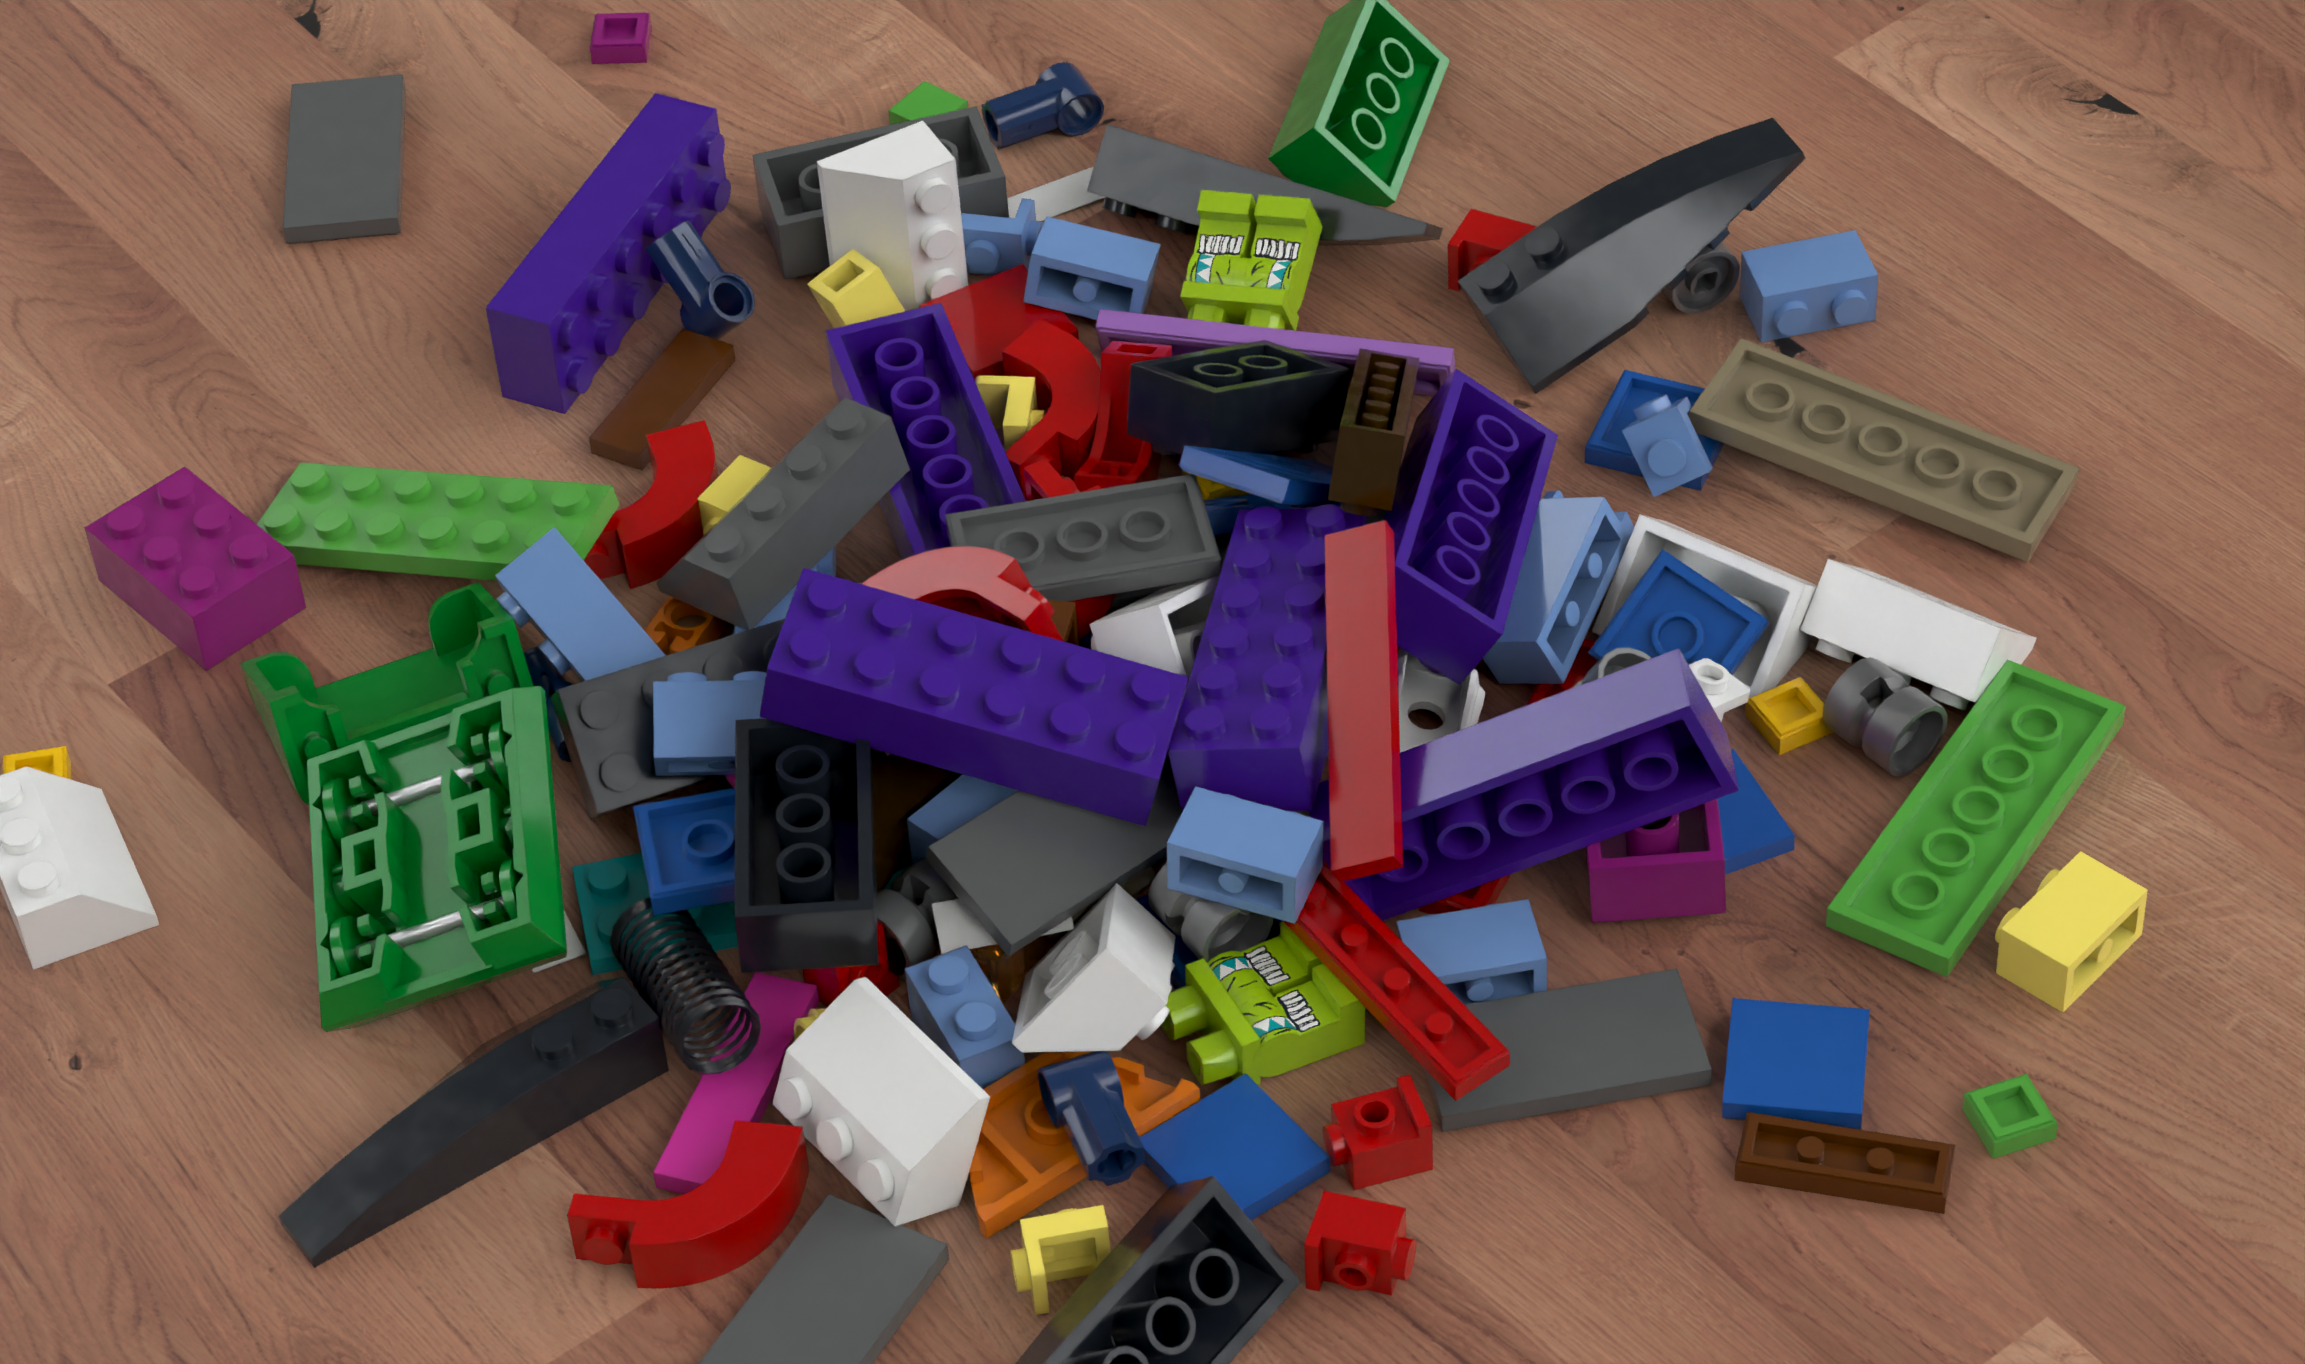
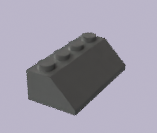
M844 398L819 420L657 582L660 592L742 629H753L797 585L802 569L811 570L910 470L891 416Z

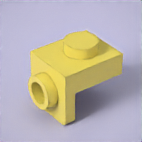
M983 375L976 377L975 383L994 427L1003 429L1006 451L1046 414L1045 410H1038L1035 377Z
M1104 1205L1082 1209L1070 1208L1054 1214L1020 1219L1023 1248L1010 1250L1017 1292L1030 1290L1035 1315L1050 1313L1047 1282L1090 1275L1111 1252L1109 1228Z

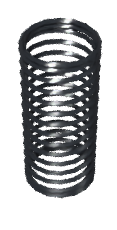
M650 897L635 902L620 915L613 926L610 939L613 955L622 965L633 986L638 990V994L658 1015L661 1029L664 1031L665 1036L675 1048L681 1061L690 1070L701 1074H720L735 1068L750 1056L758 1044L761 1032L759 1015L745 998V994L740 990L738 984L723 965L722 960L707 941L706 936L697 926L696 921L687 909L664 913L678 916L663 917L649 923L635 935L627 948L628 941L635 929L646 920L657 916L651 912L641 917L630 927L622 940L623 932L630 921L639 913L652 908ZM678 921L680 923H683L668 925L666 927L654 931L651 935H649L645 940L641 942V944L639 945V947L637 948L636 952L632 957L633 949L639 941L640 937H642L651 928L660 925L664 922ZM669 930H684V932L673 933L659 939L646 950L640 962L637 963L644 947L656 936ZM675 938H685V941H679L665 947L649 963H645L650 954L661 944ZM682 946L679 951L668 954L666 957L660 959L667 952ZM683 956V957H682L679 961H677L675 964H673L672 966H670V967H668V968H665V967L671 965V964H672L674 961H676L679 957ZM687 965L676 975L670 976L678 968ZM693 972V974L690 975L688 978H686L684 981H682L681 983L675 984V983H676L677 981H679L683 976L688 975V974H690V973ZM707 978H711L710 981L704 983ZM698 981L696 984H694V985H693L692 987H690L688 990H686V991H684V992H681V991H682L685 987H687L689 984ZM703 989V991H701L700 993H698V994H697L696 996H694L692 999L686 1000V999H688L693 993H695V992L700 991V990ZM708 998L707 1000H705L703 1003H701V1004L698 1005L697 1007L692 1008V1007L695 1006L699 1001ZM678 999L676 1004H672L674 1000ZM720 1006H725L720 1014L707 1024L690 1028L693 1023L702 1021L713 1014ZM731 1006H734L732 1013L725 1023L714 1031L701 1036H686V1034H693L710 1028L726 1015ZM684 1007L681 1012H677L679 1008ZM739 1008H741L738 1020L735 1023V1025L727 1034L722 1036L720 1039L704 1045H690L685 1043L700 1042L702 1040L716 1036L718 1033H720L722 1030H724L730 1025L735 1016L738 1014ZM746 1013V1020L742 1031L730 1044L711 1053H694L689 1051L706 1050L720 1045L735 1034L744 1021ZM752 1023L747 1040L740 1049L729 1057L717 1061L696 1060L712 1058L726 1053L742 1040Z

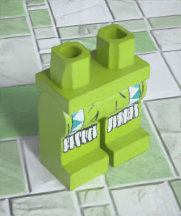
M1201 190L1197 212L1201 219L1194 254L1190 258L1186 281L1183 283L1180 295L1189 313L1188 319L1296 331L1299 321L1297 312L1304 298L1323 228L1311 200L1308 198L1259 195L1256 204L1252 194Z
M1280 922V935L1241 952L1227 951L1221 953L1208 962L1202 958L1185 965L1186 986L1169 993L1168 1003L1165 1005L1169 1008V1013L1161 1024L1170 1040L1179 1039L1199 1030L1204 1035L1187 1042V1060L1191 1071L1201 1085L1232 1076L1235 1080L1245 1073L1257 1085H1261V1077L1278 1076L1365 1044V1006L1284 922Z

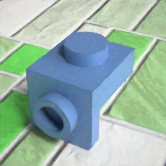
M1022 198L1015 218L961 213L967 273L993 276L1021 264L1027 270L1029 269L1031 253L1044 222L1036 221L1034 199Z
M1667 394L1640 405L1633 410L1637 419L1622 430L1653 497L1705 475L1713 469L1687 415V412L1692 408L1687 397L1670 403Z

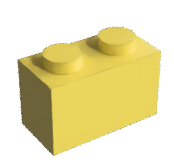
M2080 851L2061 870H2051L2042 880L2036 894L2021 909L2014 907L2003 917L1995 934V941L1999 943L1996 974L2063 1013L2142 935L2148 889Z

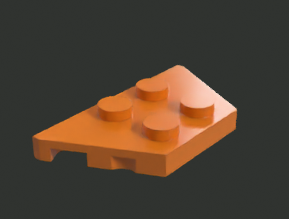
M1093 1051L1043 1052L983 1089L990 1096V1100L968 1175L980 1232L986 1239L1087 1177L1064 1126L1056 1128L1049 1118L1041 1096L1037 1070ZM1121 1057L1112 1058L1123 1091L1124 1107L1139 1137L1200 1101V1089L1191 1081L1181 1079L1177 1087L1145 1077L1144 1065Z

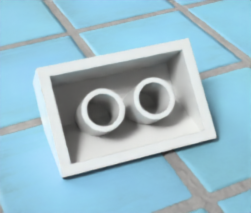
M924 121L817 161L830 266L850 250H856L880 268L905 311L917 309L923 303L968 286L956 159Z
M1640 514L1592 632L1599 635L1603 633L1663 549L1768 619V627L1733 676L1750 688L1749 698L1775 688L1807 650L1812 635L1800 631V628L1818 585L1669 522Z
M1828 559L1800 628V631L1819 638L1816 650L1848 663L1852 662L1855 653L1866 658L1877 659L1903 677L1907 686L1912 677L1931 684L1933 688L1929 697L1961 710H1966L1969 701H1978L2007 659L2021 665L2032 651L2037 639L1868 569Z
M1219 576L1183 582L1162 588L1091 623L1090 628L1093 634L1091 650L1190 678Z
M27 766L0 775V890L33 970L159 925L157 915L102 789Z
M1116 883L1074 925V930L1068 931L1025 975L1012 1044L1021 1052L1120 1051L1135 1035L1141 1040L1148 1038L1162 1024L1169 1013V1008L1165 1005L1168 1003V995L1172 989L1170 977L1175 966L1172 962L1175 935Z
M866 977L855 979L786 1049L772 1104L794 1126L803 1127L804 1136L894 1226H898L960 1205L990 1096Z

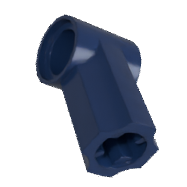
M1067 62L1056 63L1048 67L1040 74L1035 85L981 104L983 121L987 127L990 140L997 149L1056 129H1060L1066 135H1083L1091 131L1100 122L1104 112L1102 99L1081 71L1074 64Z
M689 220L684 221L645 248L681 300L680 317L686 330L719 340L747 320L753 313L755 299L750 285L742 277L723 271Z
M1093 1051L1037 1070L1038 1084L1049 1118L1056 1128L1064 1126L1089 1181L1098 1180L1106 1186H1110L1130 1179L1132 1172L1145 1163L1144 1146L1124 1107L1120 1079L1108 1051Z

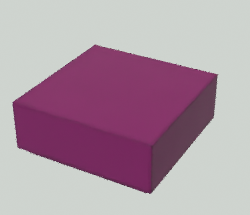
M650 13L595 14L590 43L592 64L647 63L652 31Z

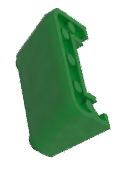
M479 582L444 594L430 607L427 625L433 648L315 688L312 675L306 664L296 655L284 651L268 653L240 663L250 696L291 784L303 802L309 805L308 759L363 740L372 741L452 713L454 708L511 688L533 687L514 619Z

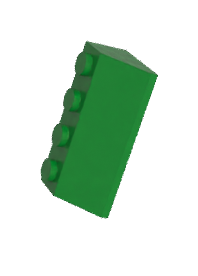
M1351 0L1326 18L1268 159L1286 178L1293 182L1364 204L1389 207L1397 199L1450 60L1387 0Z

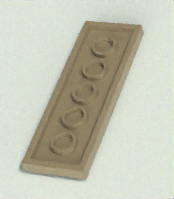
M1742 338L1696 400L1688 415L1696 433L2026 562L2030 560L2075 488L2079 468Z

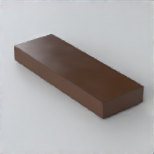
M682 329L589 437L591 453L643 470L650 462L646 435L679 427L735 362L734 346Z
M1747 1112L1735 1164V1181L1944 1214L1954 1163L1955 1144Z

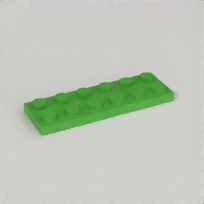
M300 463L257 525L294 554L295 562L299 565L497 581L495 575L553 527L558 530L584 560L620 503L612 485Z
M2007 659L1828 906L1826 927L1948 977L2124 724L2126 706Z

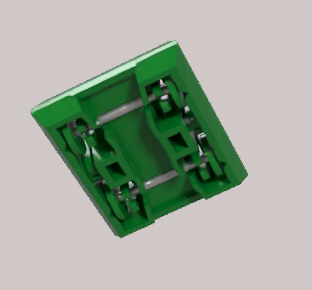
M541 686L511 688L454 708L452 713L372 741L363 740L307 760L321 1028L324 1031L331 1032L357 1028L566 958L567 943L545 690Z

